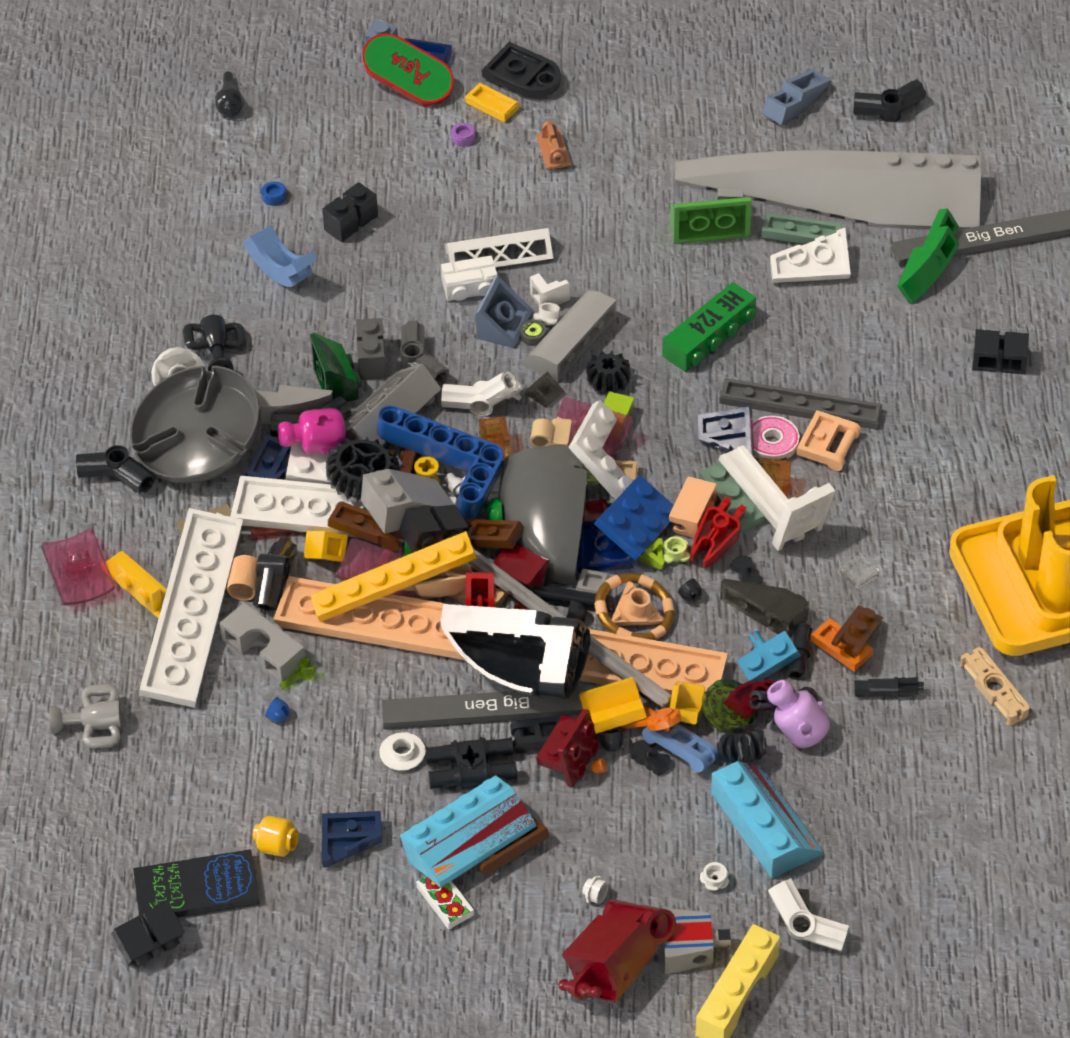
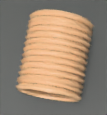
M241 555L234 558L226 587L228 594L233 598L246 601L255 597L258 582L256 575L257 558L250 555Z

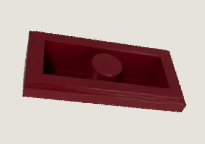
M516 543L513 549L503 548L493 563L512 578L526 585L542 586L550 560Z

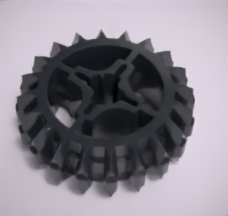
M356 436L354 441L345 439L343 444L337 443L335 449L330 451L326 461V477L331 488L336 489L338 495L345 494L347 500L351 497L356 498L357 502L361 499L364 474L385 469L400 471L399 461L394 450H389L387 443L380 445L378 439L369 441L368 436L365 440H359Z

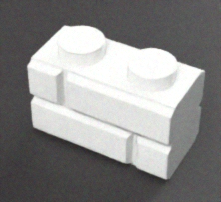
M492 255L441 264V279L447 301H462L469 297L485 296L494 277L497 276Z

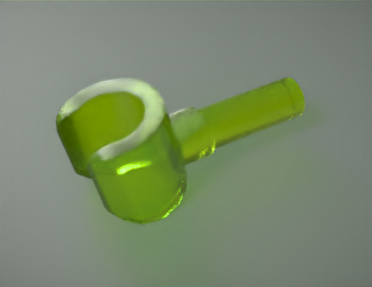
M303 657L299 661V670L280 683L279 686L284 690L301 678L305 680L312 679L315 676L316 664L309 667L310 658Z

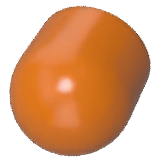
M603 758L591 763L590 768L594 774L607 772V764Z

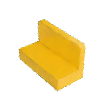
M633 677L579 694L583 709L590 710L596 734L647 718Z

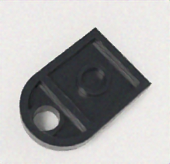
M508 42L482 69L483 78L530 98L549 96L559 88L561 83V71L555 62L512 42ZM548 80L551 83H542V81Z

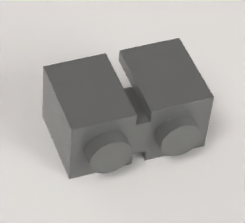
M382 318L357 319L356 334L360 380L386 378Z

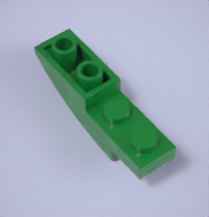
M948 208L938 210L923 247L913 248L897 286L908 303L915 302L933 285L950 263L960 244L955 237L959 225Z

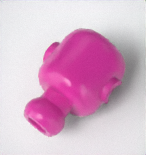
M335 408L304 411L299 416L298 423L292 424L285 421L278 425L279 443L283 447H291L295 443H301V447L306 454H326L335 449L337 443L343 444L346 439L343 415Z

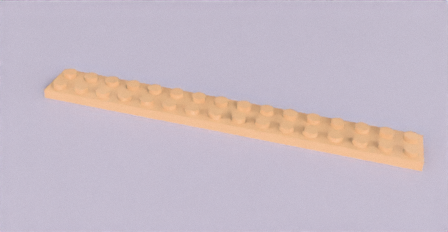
M289 576L273 619L274 623L282 628L465 660L451 644L441 627L440 619L443 604L445 603L389 594L320 622L310 595L335 584ZM589 629L592 637L671 695L673 685L677 681L704 685L703 703H705L708 693L712 689L721 687L728 653L633 636H618L610 632ZM588 653L580 681L607 685L623 680L622 677Z

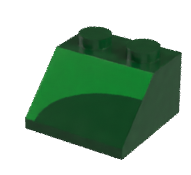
M316 333L310 334L313 370L320 388L332 390L333 399L341 396L346 402L358 400V388H361L362 384L358 372L354 373L352 370L354 369V363L351 354H346L343 345Z

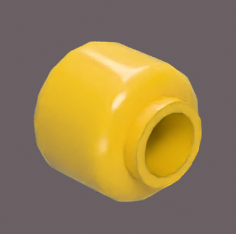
M269 815L263 818L260 824L255 825L252 837L253 841H256L259 852L284 857L290 851L295 850L299 840V831L291 820Z

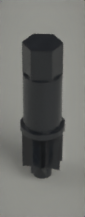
M918 677L854 680L855 696L895 695V697H898V695H918V690H924V682H918Z

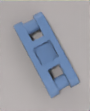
M678 723L670 727V731L667 732L664 729L651 731L648 730V727L642 731V736L647 743L653 744L656 742L671 751L674 755L689 762L690 767L695 772H702L708 767V764H712L720 756L717 747Z

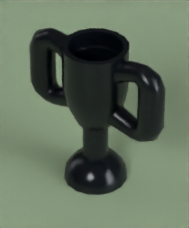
M208 315L200 321V324L190 323L185 325L182 331L184 343L188 349H208L213 353V360L208 365V371H212V366L234 370L233 363L224 357L223 351L225 348L242 349L247 343L245 328L236 322L226 324L225 319L220 315ZM234 330L237 342L228 340L227 332ZM193 331L201 333L202 341L195 342Z

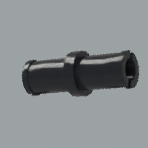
M798 623L794 628L793 644L801 655L789 663L787 670L789 678L794 680L805 678L807 659L811 656L809 645L813 628L807 623Z

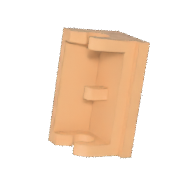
M687 477L669 515V521L684 526L674 525L672 530L675 533L691 537L694 540L707 508L714 507L717 503L716 483Z

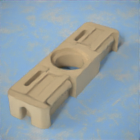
M978 647L974 649L972 655L965 653L961 656L960 668L964 666L975 680V686L991 706L995 705L1005 717L1007 725H1014L1028 717L1029 704L983 648ZM997 682L1002 688L997 691L991 690L987 687V684Z

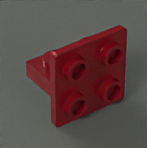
M583 709L577 719L562 715L536 757L539 766L563 772L567 786L572 788L578 779L584 776L586 766L599 750V741H597L590 710Z

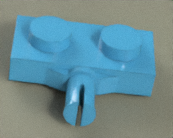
M753 631L758 640L754 638L752 633L749 634L748 638L755 648L738 659L737 662L749 682L762 681L801 655L785 631L766 642L761 637L759 631Z

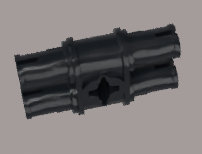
M479 737L478 740L460 742L453 740L449 745L425 747L427 765L453 762V765L456 764L453 769L428 771L430 790L444 787H456L463 790V787L479 786L495 775L503 781L517 780L516 761L500 764H489V762H486L488 758L513 756L512 737L496 740H486V738ZM469 760H472L473 767H471Z

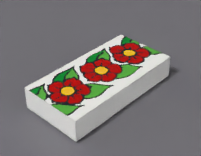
M427 876L416 882L418 890L448 930L474 916L473 908L452 881L441 888Z

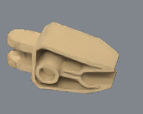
M465 563L401 590L415 591L422 600L455 595L466 589V572H472L469 563Z

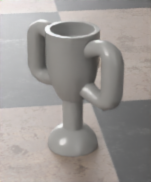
M111 684L85 687L81 693V700L84 706L81 712L62 714L60 709L50 706L51 734H57L63 725L82 724L85 727L83 742L87 747L97 749L117 745L121 738L119 729H122L121 706L118 700L119 691ZM110 695L108 701L93 704L90 700L92 696ZM94 730H110L112 734L111 736L91 737Z

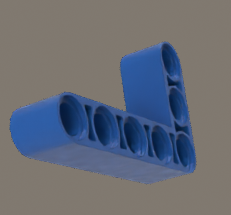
M392 405L382 407L378 414L377 435L381 439L468 472L459 488L457 508L463 518L473 519L481 513L501 474L504 456L503 449L497 444Z

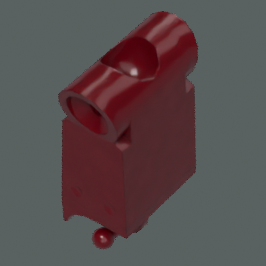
M616 899L609 900L604 907L603 915H598L562 953L574 979L570 981L567 979L560 980L558 983L559 989L562 991L568 990V993L576 999L595 998L615 1003L656 953L657 944L666 942L673 935L676 927L674 914L670 910L638 905Z

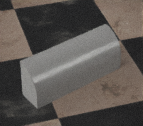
M598 291L585 292L523 361V366L558 383L615 320L616 299Z

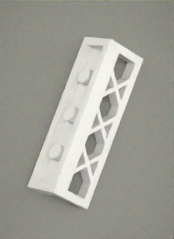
M549 228L445 244L449 263L455 262V253L465 252L474 259L478 258L483 249L491 248L498 254L493 260L495 268L553 259ZM544 240L545 255L536 256L528 250L533 242ZM521 243H528V245L524 247ZM516 244L523 251L517 259L511 260L503 252L508 245ZM504 246L501 251L495 248ZM478 250L475 255L470 252V251ZM525 253H528L530 256H532L522 258ZM500 256L505 259V261L497 262Z

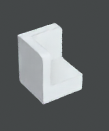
M538 273L530 277V295L538 306L543 303L560 305L570 300V283L564 280L547 284Z

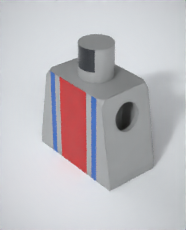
M663 908L670 910L676 919L673 935L663 943L665 974L710 966L713 964L714 948L731 947L730 929H712L710 913Z

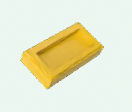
M479 83L465 96V103L504 123L519 110V102L482 83Z

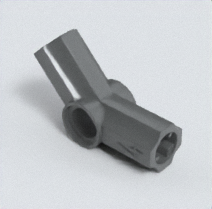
M408 321L405 325H402L400 348L402 369L423 363L437 384L441 386L449 375V369L424 351V325L418 323V321Z

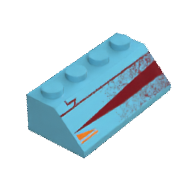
M737 761L712 773L711 794L771 879L823 855L819 845L762 766Z
M495 775L467 794H463L443 809L436 811L419 824L412 826L408 831L401 834L400 838L409 863L441 888L535 828L536 823L513 788Z

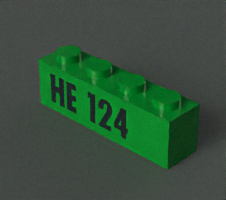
M732 282L662 339V357L684 372H687L693 366H697L711 351L717 350L723 341L728 337L734 336L740 327L754 319L756 315V297Z

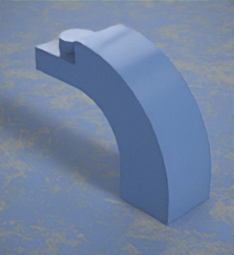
M271 225L242 242L259 268L280 285L292 287L313 274L310 264L317 261L314 253L311 251L302 256L293 254L281 242Z

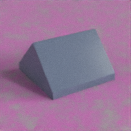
M499 276L494 277L476 312L477 339L512 348L520 337L521 325L528 321L533 309Z

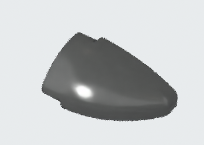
M556 445L530 448L506 457L502 463L498 500L502 503L503 520L519 521L524 527L516 543L550 560L545 577L553 582L571 585L576 570L587 471L584 469L585 465L569 449V446Z

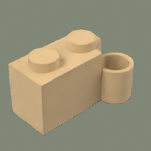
M542 418L533 422L530 444L533 447L569 446L572 442V420L555 418L550 421Z

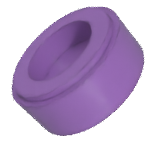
M469 123L456 124L451 129V140L457 146H469L476 140V130Z

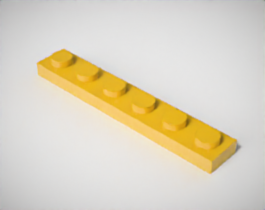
M465 531L313 593L310 597L317 618L320 622H323L477 559L470 538Z

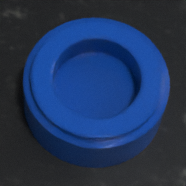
M280 182L266 183L261 188L262 201L271 206L282 204L287 198L286 187Z

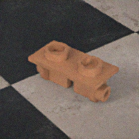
M551 121L544 122L542 133H537L536 137L546 170L571 166L561 131L557 130L556 124Z

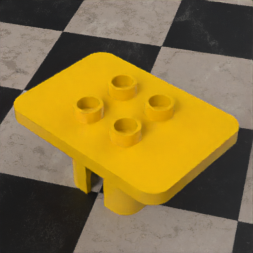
M1054 475L1037 479L1029 485L1026 492L1024 511L960 527L951 536L950 558L992 644L997 650L1006 655L1020 656L1070 643V500L1055 503L1054 494L1057 480Z

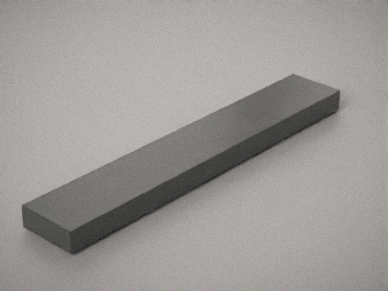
M729 378L724 379L719 397V404L750 407L755 410L809 419L813 418L816 411H821L855 422L860 427L878 430L883 405Z

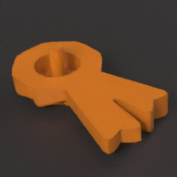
M644 707L647 718L623 725L621 728L647 726L648 730L651 731L664 729L667 732L670 731V727L682 720V715L677 708H664L655 712L649 707Z

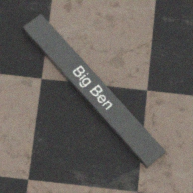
M1070 210L957 230L955 237L960 244L954 256L1070 235ZM927 236L892 242V251L899 266L907 264L913 248L923 247Z
M604 685L576 687L568 700L530 696L516 691L382 700L383 729L524 720L580 714L583 707L579 694Z

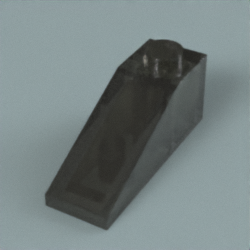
M725 578L721 581V600L776 634L785 631L789 638H791L795 632V625L805 623L808 620L809 602L801 595L795 594L786 588Z

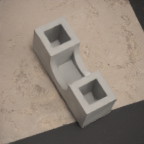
M242 603L220 622L222 640L239 653L243 654L254 646L266 647L260 652L262 670L279 683L284 684L306 665L305 647L302 642L297 638H291L278 624H272L264 618L258 609H252L247 604Z

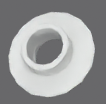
M406 732L396 733L387 737L379 749L382 762L390 769L396 771H408L417 767L425 756V745L422 740L416 735ZM399 747H406L410 749L407 753L399 754L395 752V750Z

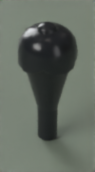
M227 71L223 74V87L215 96V106L221 115L231 117L241 111L243 98L233 84V74Z

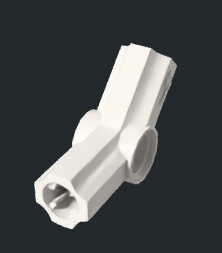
M509 371L501 373L489 381H478L473 386L443 384L441 404L442 407L470 409L477 416H488L492 413L494 405L518 392L519 384L516 382L515 376Z
M791 878L768 890L792 938L842 951L849 926L811 914ZM799 917L806 919L809 923V930L803 933L796 931L793 927V920Z

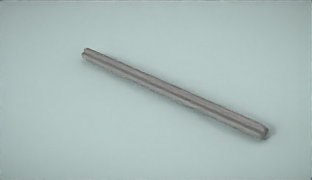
M474 549L477 559L468 563L477 571L494 572L495 584L530 610L548 613L552 615V618L565 617ZM591 636L589 654L623 679L633 677L640 692L662 708L669 707L671 694Z

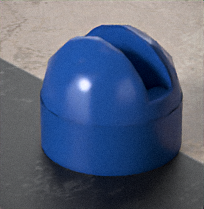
M276 697L269 705L265 717L277 723L284 722L290 714V708L285 701Z

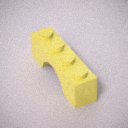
M752 924L696 1016L697 1037L730 1038L738 1024L742 1008L749 993L761 977L766 978L779 956L780 936Z

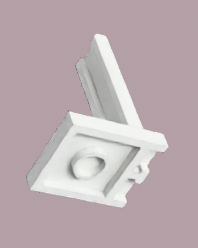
M742 445L733 451L720 455V463L775 528L776 532L772 544L777 551L782 550L784 543L791 539L795 543L804 539V533L815 529L818 532L822 530L836 491L830 483L821 487H813L806 494L798 498L792 497L788 499L745 446Z

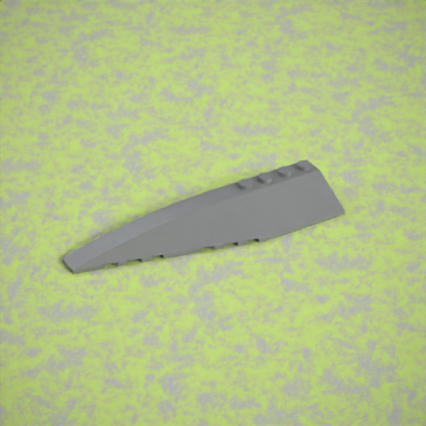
M801 150L724 155L676 162V184L707 190L709 187L717 190L719 187L742 188L744 197H751L753 201L756 197L765 199L767 204L804 212H808L810 209L816 210L820 215L830 217L831 214L843 216L845 221L855 223L856 219L868 222V226L931 229L938 210L946 208L949 209L959 225L958 230L980 226L981 155Z

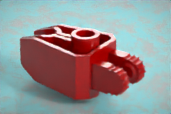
M728 496L723 499L718 508L715 506L707 508L694 537L690 561L693 562L701 551L708 550L703 560V569L716 563L739 538L740 521L747 507L741 504L733 516L729 515L726 511L730 508L732 499Z

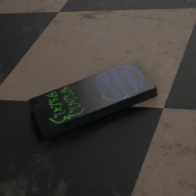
M251 849L133 868L140 920L145 912L166 901L170 903L177 918L260 904Z

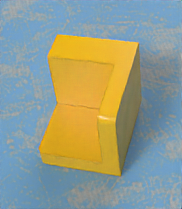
M307 531L304 558L344 563L348 535L327 531Z
M677 681L673 685L670 708L680 710L682 715L681 722L697 724L700 720L705 692L704 685Z

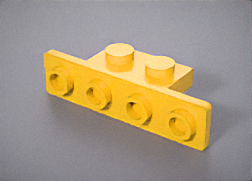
M120 551L104 562L102 570L159 619L167 589L123 551Z

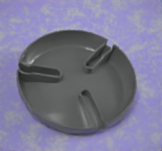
M197 366L174 373L154 386L142 399L134 413L130 428L131 446L136 451L135 456L155 476L169 482L191 484L216 478L237 465L254 444L261 421L258 397L248 380L239 373L225 367L212 366V371H206L204 366Z

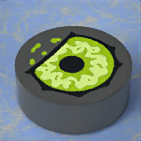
M528 320L520 327L521 340L528 345H538L546 336V326L541 321Z

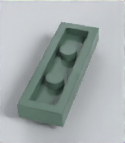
M766 212L762 228V238L808 244L815 241V238L823 235L826 237L836 233L837 230L842 229V223Z
M720 462L699 471L700 480L716 483L717 503L719 505L726 496L732 499L731 506L726 513L733 516L741 504L747 507L740 521V533L764 523L765 516Z

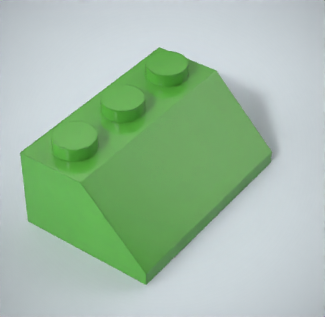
M751 197L670 204V226L674 244L750 237Z

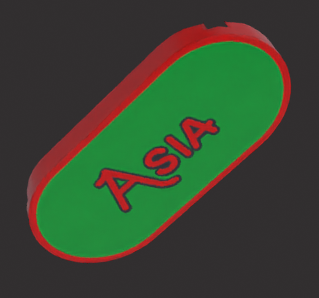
M389 33L379 34L369 39L363 48L362 62L367 74L410 100L423 106H432V104L444 102L450 96L453 90L454 78L449 66L401 37Z

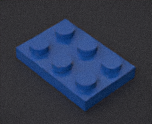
M639 475L596 520L594 525L636 561L670 524L669 515L674 505Z

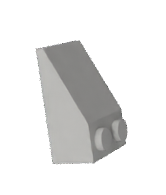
M392 469L363 475L361 502L384 534L400 529L405 511L408 509L428 507L434 516L432 512L433 507L454 505L435 478Z

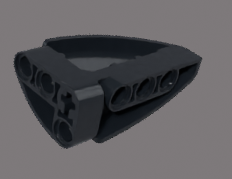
M443 604L440 619L444 633L458 653L482 675L507 689L530 696L568 700L581 679L588 657L591 634L589 628L578 618H552V615L534 610Z

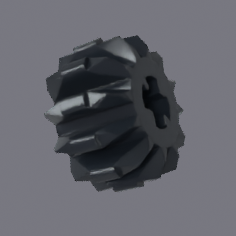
M613 350L609 354L601 351L599 356L592 355L590 362L586 366L588 385H592L595 392L602 390L604 395L608 391L617 393L618 389L625 390L627 383L631 379L629 360L624 359L622 353L614 355Z
M757 726L731 727L717 735V751L722 761L726 763L737 761L753 762L754 760H760L766 754V737H764V731Z

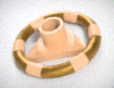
M621 573L605 580L596 593L594 605L599 621L608 632L618 636L658 640L666 635L674 622L675 609L671 596L655 579L643 574ZM627 583L614 615L610 619L605 603L606 596L609 591L620 584ZM633 583L651 589L662 601L664 618L650 603L648 592L637 588ZM631 625H659L658 627L654 628L653 630L647 633H632L631 631L618 627Z

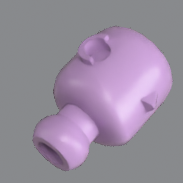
M779 680L770 686L767 691L768 700L777 706L774 712V720L787 739L798 748H809L819 743L826 736L830 728V720L824 711L823 701L817 702L806 690L794 692L793 686L786 680Z

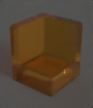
M505 416L478 419L479 438L500 446L504 452L503 459L510 456V440Z
M759 458L758 463L785 496L788 497L792 461Z

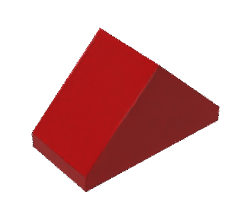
M466 572V606L495 608L494 572Z

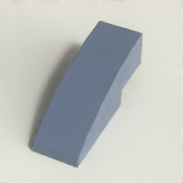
M814 69L784 81L781 91L767 96L762 114L783 125L808 108L828 88L832 80Z

